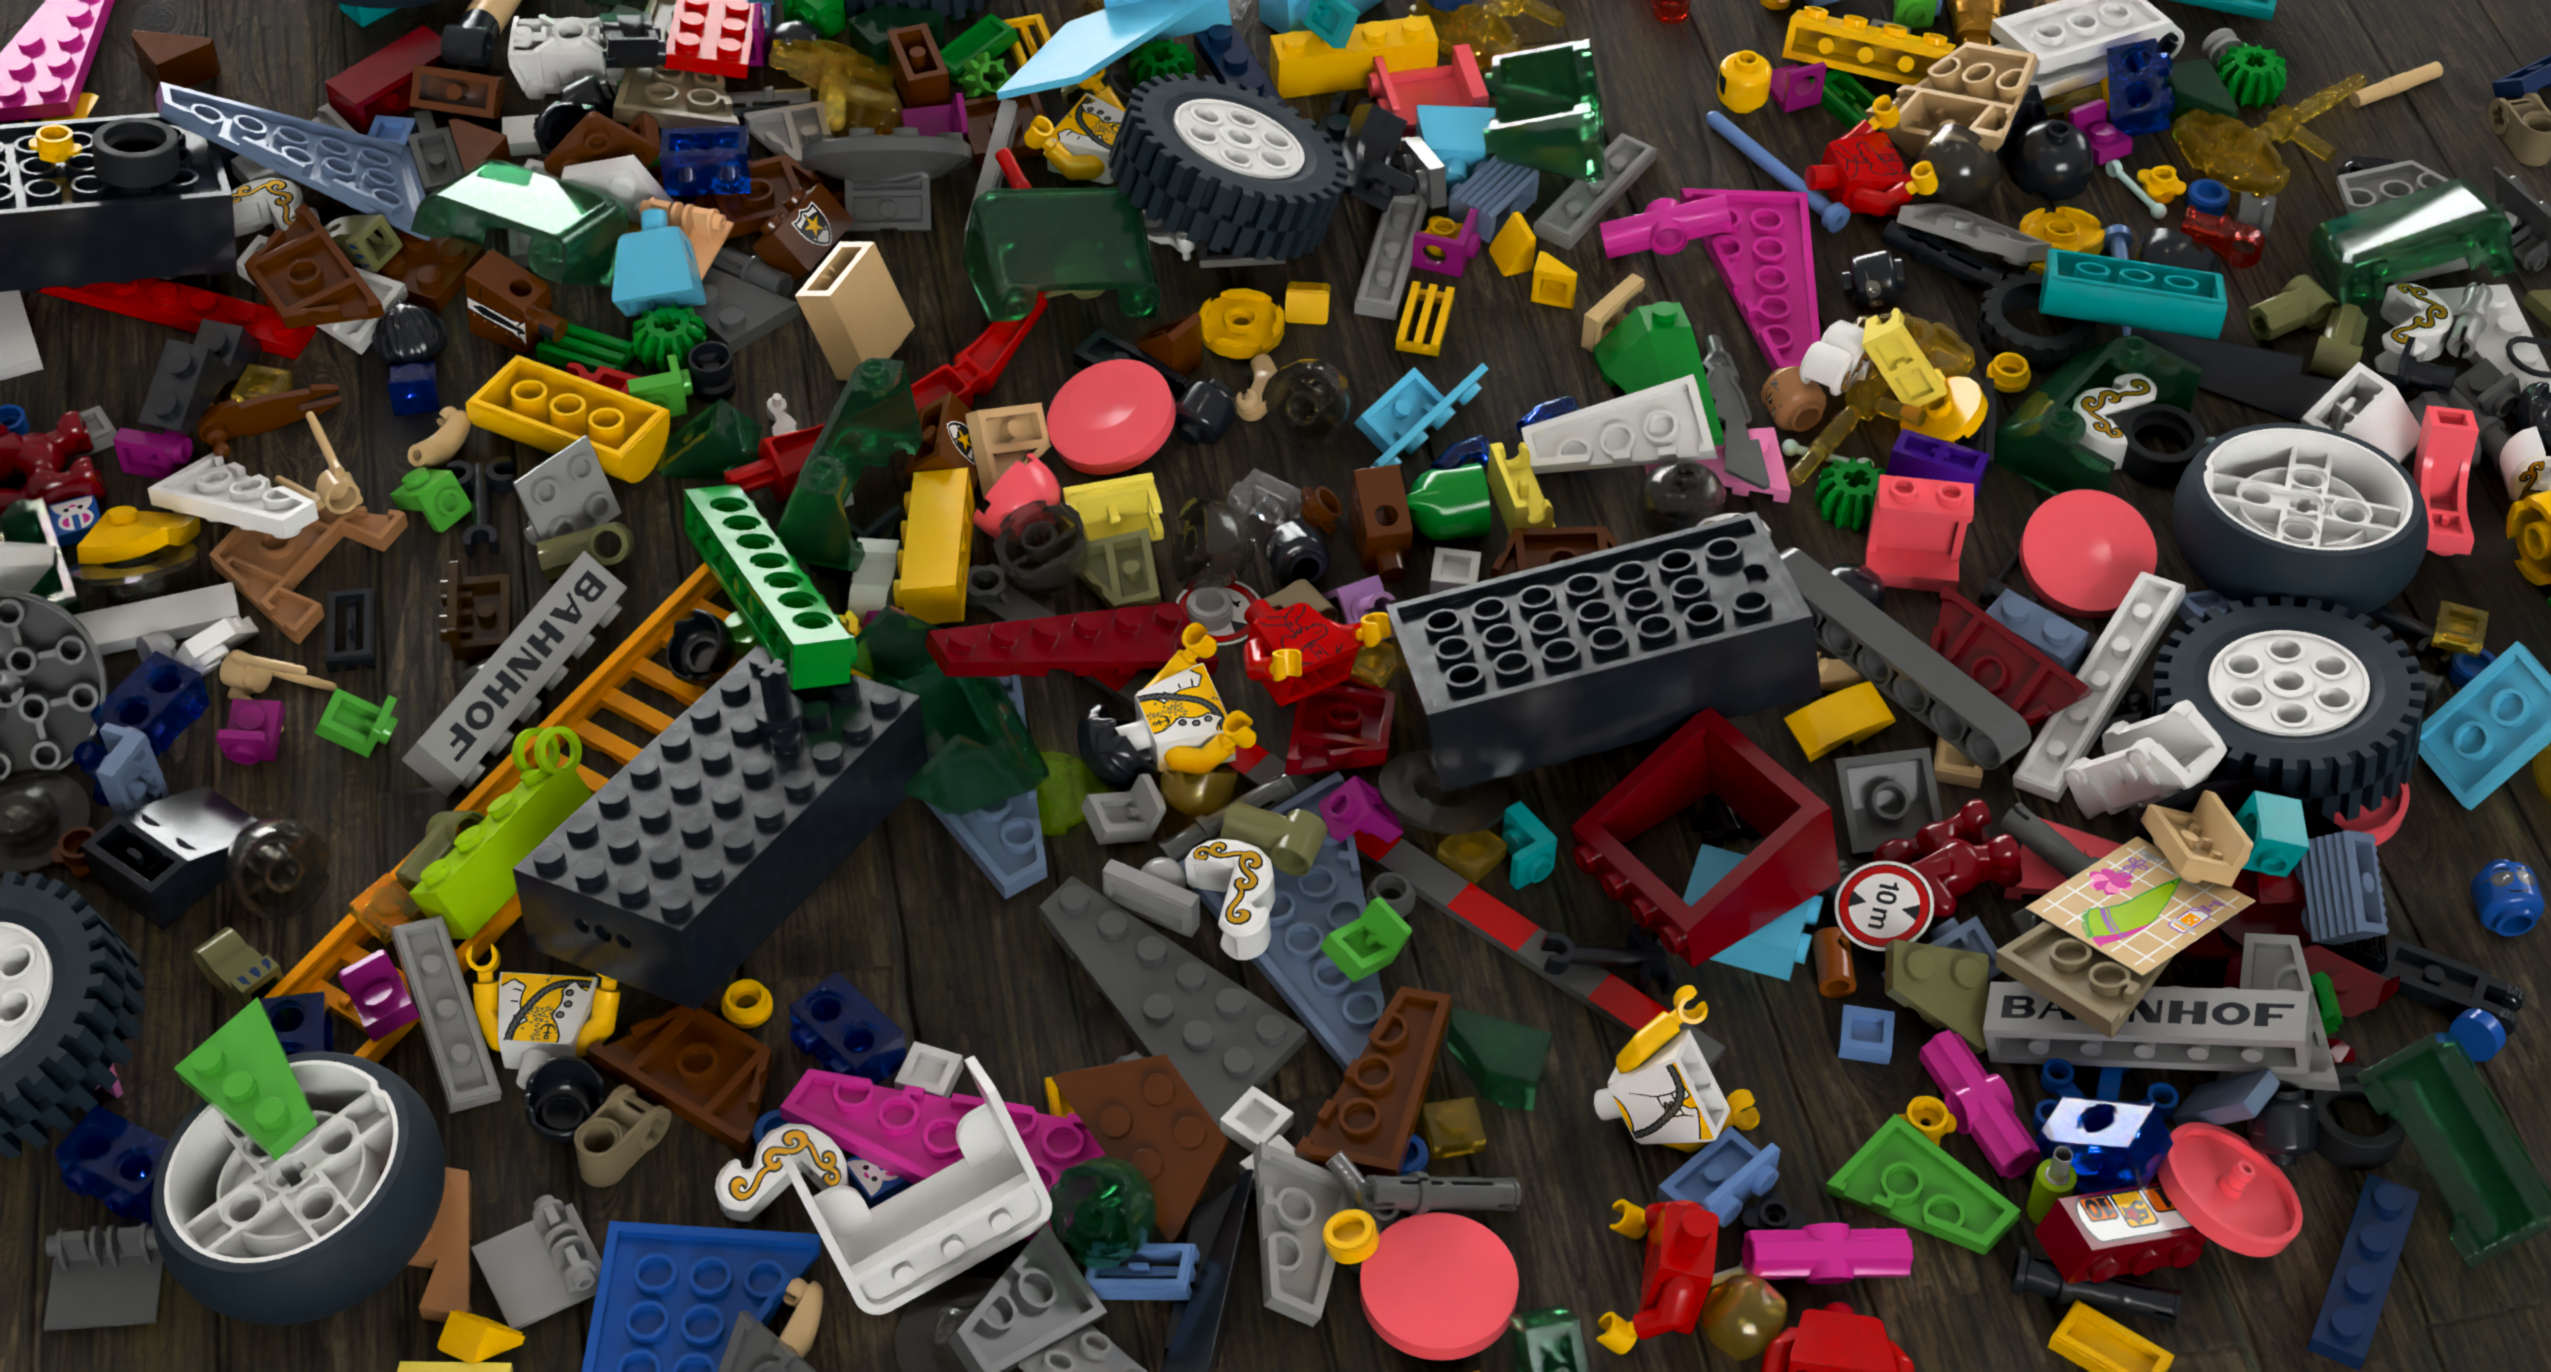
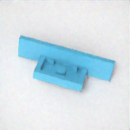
M1484 363L1479 365L1446 397L1415 367L1410 370L1354 423L1383 453L1370 468L1400 465L1402 461L1397 456L1404 450L1411 456L1429 438L1424 432L1432 425L1438 431L1456 413L1451 407L1458 401L1462 406H1465L1482 389L1477 381L1489 368Z

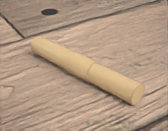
M2435 61L2387 78L2382 82L2352 92L2349 97L2350 103L2353 107L2359 108L2382 98L2401 93L2411 87L2442 76L2443 67L2439 62Z

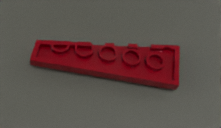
M1176 602L932 630L928 632L925 647L945 677L1047 676L1049 669H1063L1072 672L1074 676H1091L1093 669H1114L1117 676H1135L1137 669L1158 668L1157 670L1160 672L1178 650L1185 651L1186 647L1182 643V634L1191 622ZM1214 654L1209 658L1197 657L1196 662L1197 664L1204 663L1208 674L1214 675L1219 659Z

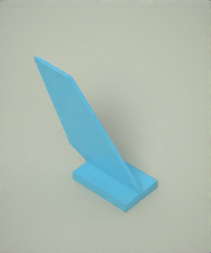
M1104 0L1105 9L1067 22L996 92L997 98L1002 100L1081 83L1144 42H1154L1156 37L1159 40L1206 31L1218 24L1230 26L1232 21L1228 0Z
M2516 641L2422 723L2418 753L2463 807L2470 811L2474 809L2551 742V675L2523 644Z

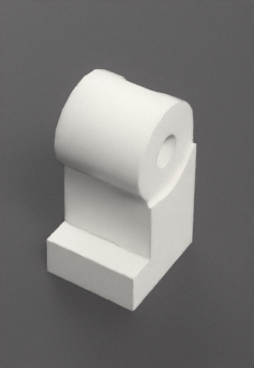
M859 537L857 539L855 549L856 562L849 591L848 610L855 614L860 624L863 623L867 611L893 610L894 608L893 582L895 579L901 578L897 566V551L900 550V540Z

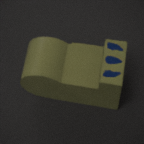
M383 215L344 216L333 220L324 227L352 265L360 264L364 270L372 273H377L404 246ZM377 229L384 239L378 237L374 231Z
M225 927L192 951L193 958L204 976L239 1011L243 1010L253 1001L251 994L266 984L269 986V993L284 978L279 964L267 954L263 957L252 946L249 947L231 927Z

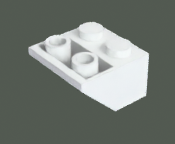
M2360 362L2302 417L2300 423L2332 429L2359 438L2384 451L2399 464H2402L2417 449L2421 430L2396 386Z

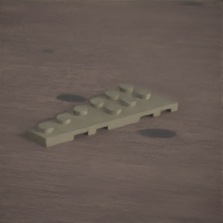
M649 0L645 12L650 13L653 26H660L661 40H665L667 44L677 0ZM657 65L656 68H626L613 105V121L626 123L630 126L644 112L657 119L659 128H667L672 132L684 133L689 131L739 138V121L737 116L733 114V103L730 95L726 93L724 76L663 68L664 65Z
M2046 920L1996 951V967L2112 1039L2174 955L2142 976Z

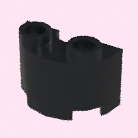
M649 12L599 13L600 34L603 35V42L607 43V51L602 52L605 68H656L657 65H666L665 40H661L660 26H653Z

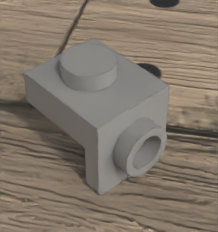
M1139 774L1130 791L1087 794L1081 809L1098 844L1102 845L1150 841L1166 812L1164 797L1158 791L1151 775Z

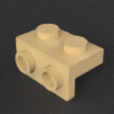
M2205 790L2192 813L2149 804L2141 818V822L2153 837L2155 846L2163 851L2172 864L2174 873L2192 883H2200L2201 880L2232 887L2241 868L2247 864L2253 848L2251 839L2215 792Z

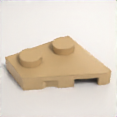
M1042 403L984 409L965 414L983 500H986L984 497L1015 462L1020 460L1027 465L1026 454L1032 453L1035 457L1040 458L1051 447Z

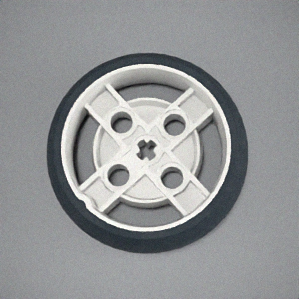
M2267 423L2246 426L2225 433L2201 449L2192 459L2182 474L2174 494V531L2179 549L2188 565L2213 590L2230 600H2240L2243 606H2252L2253 598L2267 597L2269 606H2279L2280 597L2286 596L2294 597V606L2306 607L2308 598L2321 600V610L2331 612L2335 604L2347 607L2348 619L2357 617L2360 613L2365 615L2385 605L2402 592L2415 576L2428 545L2429 521L2425 501L2416 482L2407 470L2379 448L2359 438L2323 427L2295 423Z
M305 1052L286 1056L318 1125L277 1161L204 1099L188 1114L172 1135L159 1162L153 1183L151 1198L153 1231L162 1258L174 1279L203 1305L228 1317L260 1325H289L315 1321L339 1313L365 1300L391 1281L417 1253L435 1221L442 1201L445 1183L444 1147L436 1121L421 1096L400 1076L373 1061L355 1055L336 1052Z

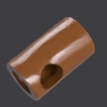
M1827 927L1818 930L1813 934L1811 940L1819 992L1828 998L1848 996L1857 987L1850 940L1839 927Z

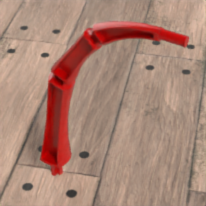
M1010 148L999 150L995 154V158L1011 186L1010 193L1019 218L1021 251L1016 272V282L1019 286L1011 289L1000 312L990 326L974 342L955 355L953 366L949 364L941 365L903 390L857 412L815 427L761 439L758 444L759 461L724 472L723 477L727 483L726 485L738 484L745 494L769 486L777 502L781 503L796 495L802 489L810 487L826 478L833 472L841 470L888 445L912 435L918 410L947 393L952 392L969 408L973 405L974 395L988 396L1018 346L1047 308V300L1043 295L1052 292L1054 289V261L1048 227L1034 190L1024 176Z

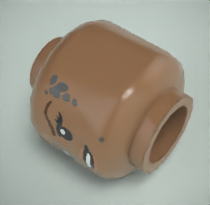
M1800 366L1779 368L1772 372L1760 394L1762 405L1781 430L1802 432L1811 429L1821 420L1826 406V395L1819 384L1814 380H1811L1808 384L1802 382L1799 375Z

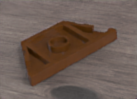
M787 154L704 173L700 186L701 194L697 197L695 206L718 209L720 214L726 216V221L734 222V226L726 238L729 239L759 232V228L775 213L778 212L782 215L786 210L782 203L795 190L802 187L807 191L820 182L823 185L822 177L811 170L803 169L798 161ZM828 190L845 209V193L841 190L836 193Z
M306 203L299 205L294 210L296 219L285 231L277 228L267 239L266 245L262 249L257 250L244 263L248 277L287 329L372 319L385 315L380 300Z
M1605 526L1513 528L1505 542L1504 552L1498 555L1492 566L1489 579L1617 547V540Z
M683 1005L668 1010L660 1018L647 1019L631 1026V1035L605 1046H603L601 1040H598L586 1048L588 1060L741 1154L745 1155L750 1150L753 1128L759 1116L773 1063L771 1048L702 1007L694 1010Z
M1162 1054L1058 1073L1051 1079L1169 1243H1177L1183 1234L1182 1229L1196 1202L1199 1203L1208 1185V1179L1214 1167L1219 1164L1230 1142L1168 1056Z

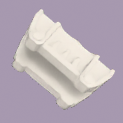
M539 14V19H519V16H514L508 47L509 67L522 91H525L527 98L543 99L545 94H558L562 85L587 74H594L600 80L606 78L615 96H617V81L623 79L626 68L604 67L602 52L607 51V43L603 42V35L600 34L599 16L595 18H549L545 14Z
M2184 700L2176 703L2167 713L2133 724H2129L2124 720L2114 723L2102 734V747L2105 756L2093 760L2086 757L2077 759L2063 772V776L2070 787L2078 808L2087 819H2092L2104 811H2107L2109 815H2113L2139 803L2148 806L2172 796V793L2178 789L2186 790L2209 777V774L2224 757L2227 748L2218 733L2197 711L2195 705L2191 701Z

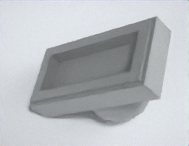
M1157 857L1149 860L1142 866L1140 871L1110 858L1102 870L1104 897L1133 915L1184 936L1193 937L1200 926V895L1185 889L1187 878L1181 864L1172 858Z

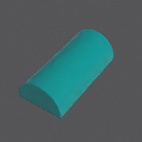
M2053 248L2047 251L2040 291V314L2217 340L2221 333L2228 303L2224 278L2220 273Z

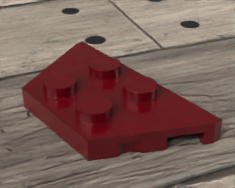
M1946 584L1943 586L1939 597L1942 600L1938 625L1933 627L1930 642L1931 648L2016 711L2027 722L2029 727L2089 697L2094 691Z
M1350 673L1348 680L1297 700L1285 774L1293 776L1385 764L1396 694L1377 685L1368 684L1360 677Z

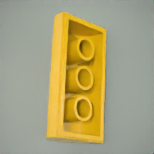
M519 355L511 359L465 403L468 418L475 426L553 455L582 436L587 435L603 472L629 483L642 481L654 469L665 448L670 428L669 409Z

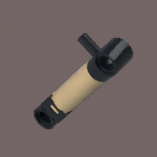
M473 0L457 24H447L443 30L441 38V57L443 63L450 66L469 67V72L486 74V69L492 63L494 44L522 0Z

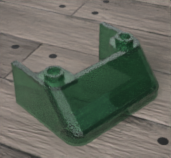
M2136 335L2122 336L2067 358L1995 432L1994 462L2055 496L2067 491L2081 489L2108 493L2116 462L2079 443L2085 435L2086 422L2079 413L2072 410L2075 398L2085 390L2098 387L2105 388L2107 385L2112 387L2117 376L2136 373L2151 379L2157 387L2155 401L2150 403L2168 404L2181 408L2190 414L2203 369Z
M887 604L855 637L857 661L855 664H851V668L872 677L874 682L920 696L925 740L933 758L903 786L906 794L934 805L944 814L949 815L953 813L962 816L1035 790L1049 777L1050 772L999 677H945L925 647L928 632L940 630V628Z
M2453 1032L2432 1033L2355 1075L2361 1085L2370 1084L2364 1087V1091L2375 1111L2380 1116L2388 1112L2394 1120H2399L2453 1211L2452 1221L2454 1227L2448 1230V1234L2469 1269L2551 1228V1190L2468 1052Z

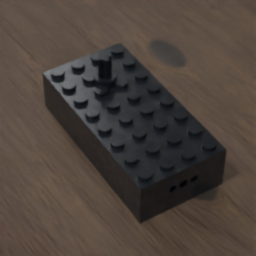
M159 113L0 125V292L17 290L36 292L42 288L68 286L71 288H81L94 283L114 282L125 284L138 279L159 278L170 280L182 275L204 274L214 276L226 271H237L233 195L216 143L159 117ZM123 118H148L161 121L170 125L178 133L180 171L173 179L166 183L148 188H125L101 180L94 171L93 133L98 127L110 121ZM53 124L64 125L72 130L73 142L82 145V153L77 156H70L65 162L51 163L41 160L39 153L29 148L28 142L32 138H36V131L43 126Z
M1756 511L1386 606L1400 682L1441 792L1464 789L1473 784L1500 777L1514 776L1520 772L1551 764H1561L1570 759L1597 752H1607L1616 747L1644 740H1654L1663 735L1677 732L1693 716L1708 707H1712L1722 717L1729 719L1822 695L1813 615Z
M758 644L513 868L530 948L697 1010L930 774L920 696L851 674L850 683L793 690L789 685L785 662L779 659L773 662L764 647Z

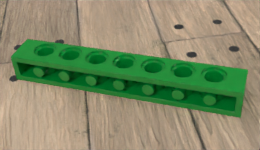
M738 484L684 489L685 534L773 662L776 659L785 662L790 687L796 690L850 683L851 664H855L857 661V645L854 636L848 634L841 625L839 616L833 614L827 606L823 594H819L813 587L809 575L804 574L799 568L795 556L790 555L785 549L781 537L774 534L767 518H763L757 511L755 502L749 500Z

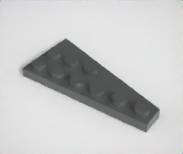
M1074 876L1068 878L1039 906L1042 922L1070 959H1075L1088 975V982L1098 995L1102 994L1113 1008L1114 1017L1145 1058L1166 1054L1219 1128L1220 1119L1252 1085L1260 1090L1307 1042V1029Z

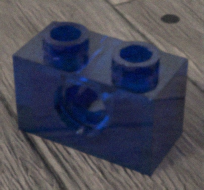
M2062 1097L2035 1139L2044 1160L2052 1159L2054 1151L2058 1147L2064 1146L2069 1148L2073 1153L2071 1166L2075 1169L2077 1181L2143 1188L2148 1186L2174 1144L2154 1103Z

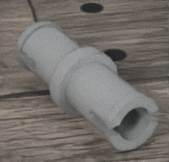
M2477 282L2468 284L2465 287L2461 305L2454 310L2453 329L2446 347L2448 352L2455 357H2458L2461 346H2465L2462 358L2473 355L2478 336L2486 329L2488 323V314L2486 312L2492 300L2493 292L2484 283L2481 284L2479 294L2477 295L2475 294Z

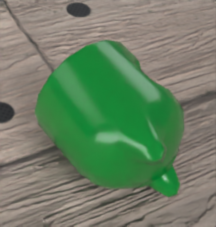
M1480 463L1465 464L1460 468L1449 470L1431 469L1420 474L1413 482L1410 494L1406 495L1411 523L1427 539L1444 542L1486 537L1489 535L1491 524L1490 500L1485 473Z

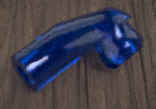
M1568 395L1537 403L1516 423L1517 431L1523 437L1521 428L1580 410L1581 407L1575 403L1577 399Z
M1478 434L1450 444L1431 464L1430 469H1456L1471 457L1474 458L1476 463L1485 466L1489 461L1490 438Z
M84 741L74 749L73 760L77 765L81 766V770L96 781L93 800L100 805L110 806L96 774L103 758L109 753L104 746H96L92 741Z

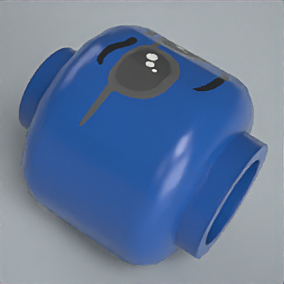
M2507 859L2491 861L2471 881L2470 893L2478 919L2485 928L2500 935L2517 936L2524 934L2536 925V922L2544 913L2545 902L2537 877L2529 866L2520 862H2511Z

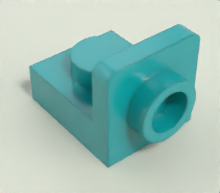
M1311 0L1303 24L1333 48H1345L1360 11L1347 2V0Z
M1521 801L1506 808L1504 812L1502 842L1508 853L1512 856L1509 883L1516 890H1519L1531 882L1538 883L1542 881L1554 869L1557 837Z

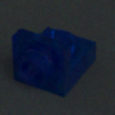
M435 361L390 366V378H388L387 382L395 416L440 410L438 373Z

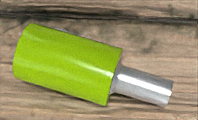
M2061 1146L2056 1148L2052 1159L2041 1162L2037 1168L2027 1200L2026 1212L2028 1217L2038 1225L2058 1198L2073 1195L2077 1174L2071 1166L2073 1153L2067 1147Z

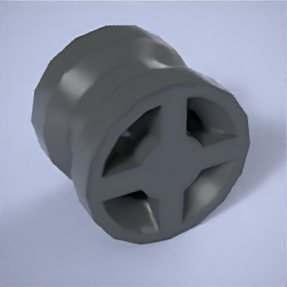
M2241 191L2234 217L2233 232L2242 234L2246 230L2253 231L2258 237L2268 238L2275 211L2276 197L2267 195L2263 199L2253 197L2251 192Z

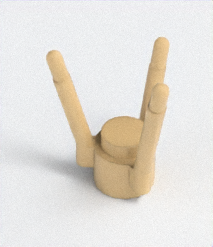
M309 411L306 413V418L329 465V469L319 475L315 492L280 475L276 476L274 481L280 486L287 487L315 501L317 510L326 506L329 511L335 514L348 513L357 505L363 503L360 489L355 484L351 473L345 472L339 463L314 412Z
M239 649L227 654L221 664L219 673L222 683L231 687L228 692V698L232 700L252 699L250 694L265 691L271 682L272 676L327 691H335L337 687L334 682L307 675V668L305 666L254 656Z

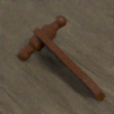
M310 384V388L268 394L239 403L236 398L220 402L216 406L212 401L199 419L197 432L201 440L213 447L212 451L215 456H223V459H226L231 453V448L226 443L229 439L246 434L247 437L279 429L305 418L306 413L309 411L314 412V414L317 413L319 416L342 403L341 396L308 403L304 402L340 389L338 384Z

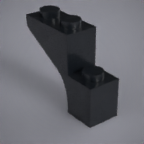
M203 318L193 344L167 339L138 423L149 428L166 430L182 435L189 434L226 383L249 387L263 347L242 326Z

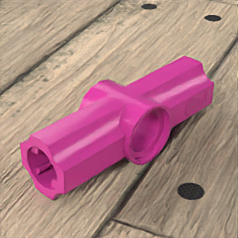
M1726 194L1680 204L1672 198H1660L1647 205L1645 212L1642 214L1600 223L1607 259L1652 249L1657 254L1673 255L1683 250L1688 244V240L1733 230Z
M1950 1030L1938 1033L1926 1045L1921 1047L1919 1059L1944 1094V1104L1949 1113L1953 1114L1957 1120L1956 1130L1962 1135L1971 1134L1999 1177L2005 1176L2010 1180L2025 1174L2032 1165L2039 1161L2041 1150L2014 1113L2013 1097L2002 1077L1996 1073L1990 1075L1986 1073L1959 1033H1952Z
M1845 1223L1811 1224L1801 1227V1230H1748L1744 1233L1742 1247V1264L1746 1271L1747 1279H1805V1283L1815 1285L1846 1283L1853 1281L1854 1278L1906 1277L1910 1275L1913 1260L1912 1240L1909 1238L1906 1229H1850V1226Z

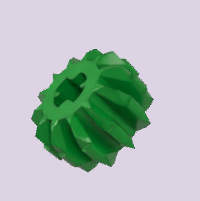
M1156 37L1153 43L1144 42L1139 46V49L1131 51L1128 59L1127 77L1136 89L1143 81L1149 83L1151 77L1159 76L1161 79H1164L1165 74L1174 73L1182 79L1183 73L1194 75L1196 73L1194 54L1188 52L1187 44L1175 45L1173 38L1165 42L1160 41Z
M2243 42L2240 48L2230 46L2227 53L2222 55L2221 61H2218L2215 72L2217 75L2215 80L2217 92L2225 94L2227 102H2239L2241 108L2245 104H2250L2256 109H2259L2262 103L2273 105L2275 99L2280 96L2281 90H2284L2287 80L2285 59L2277 57L2275 49L2265 50L2261 47V44L2257 47H2251Z
M677 302L670 308H664L658 303L656 311L643 310L641 319L633 322V351L637 356V360L644 363L646 370L658 368L661 373L668 372L667 355L676 354L679 368L683 369L684 366H689L688 354L690 350L700 343L707 342L706 326L703 323L702 317L695 314L693 307L680 309Z
M1853 456L1848 463L1835 459L1830 468H1823L1818 478L1814 496L1816 501L1815 507L1820 509L1822 520H1834L1836 529L1844 525L1850 526L1855 533L1860 526L1869 529L1879 475H1886V469H1873L1871 460L1864 464L1858 463Z

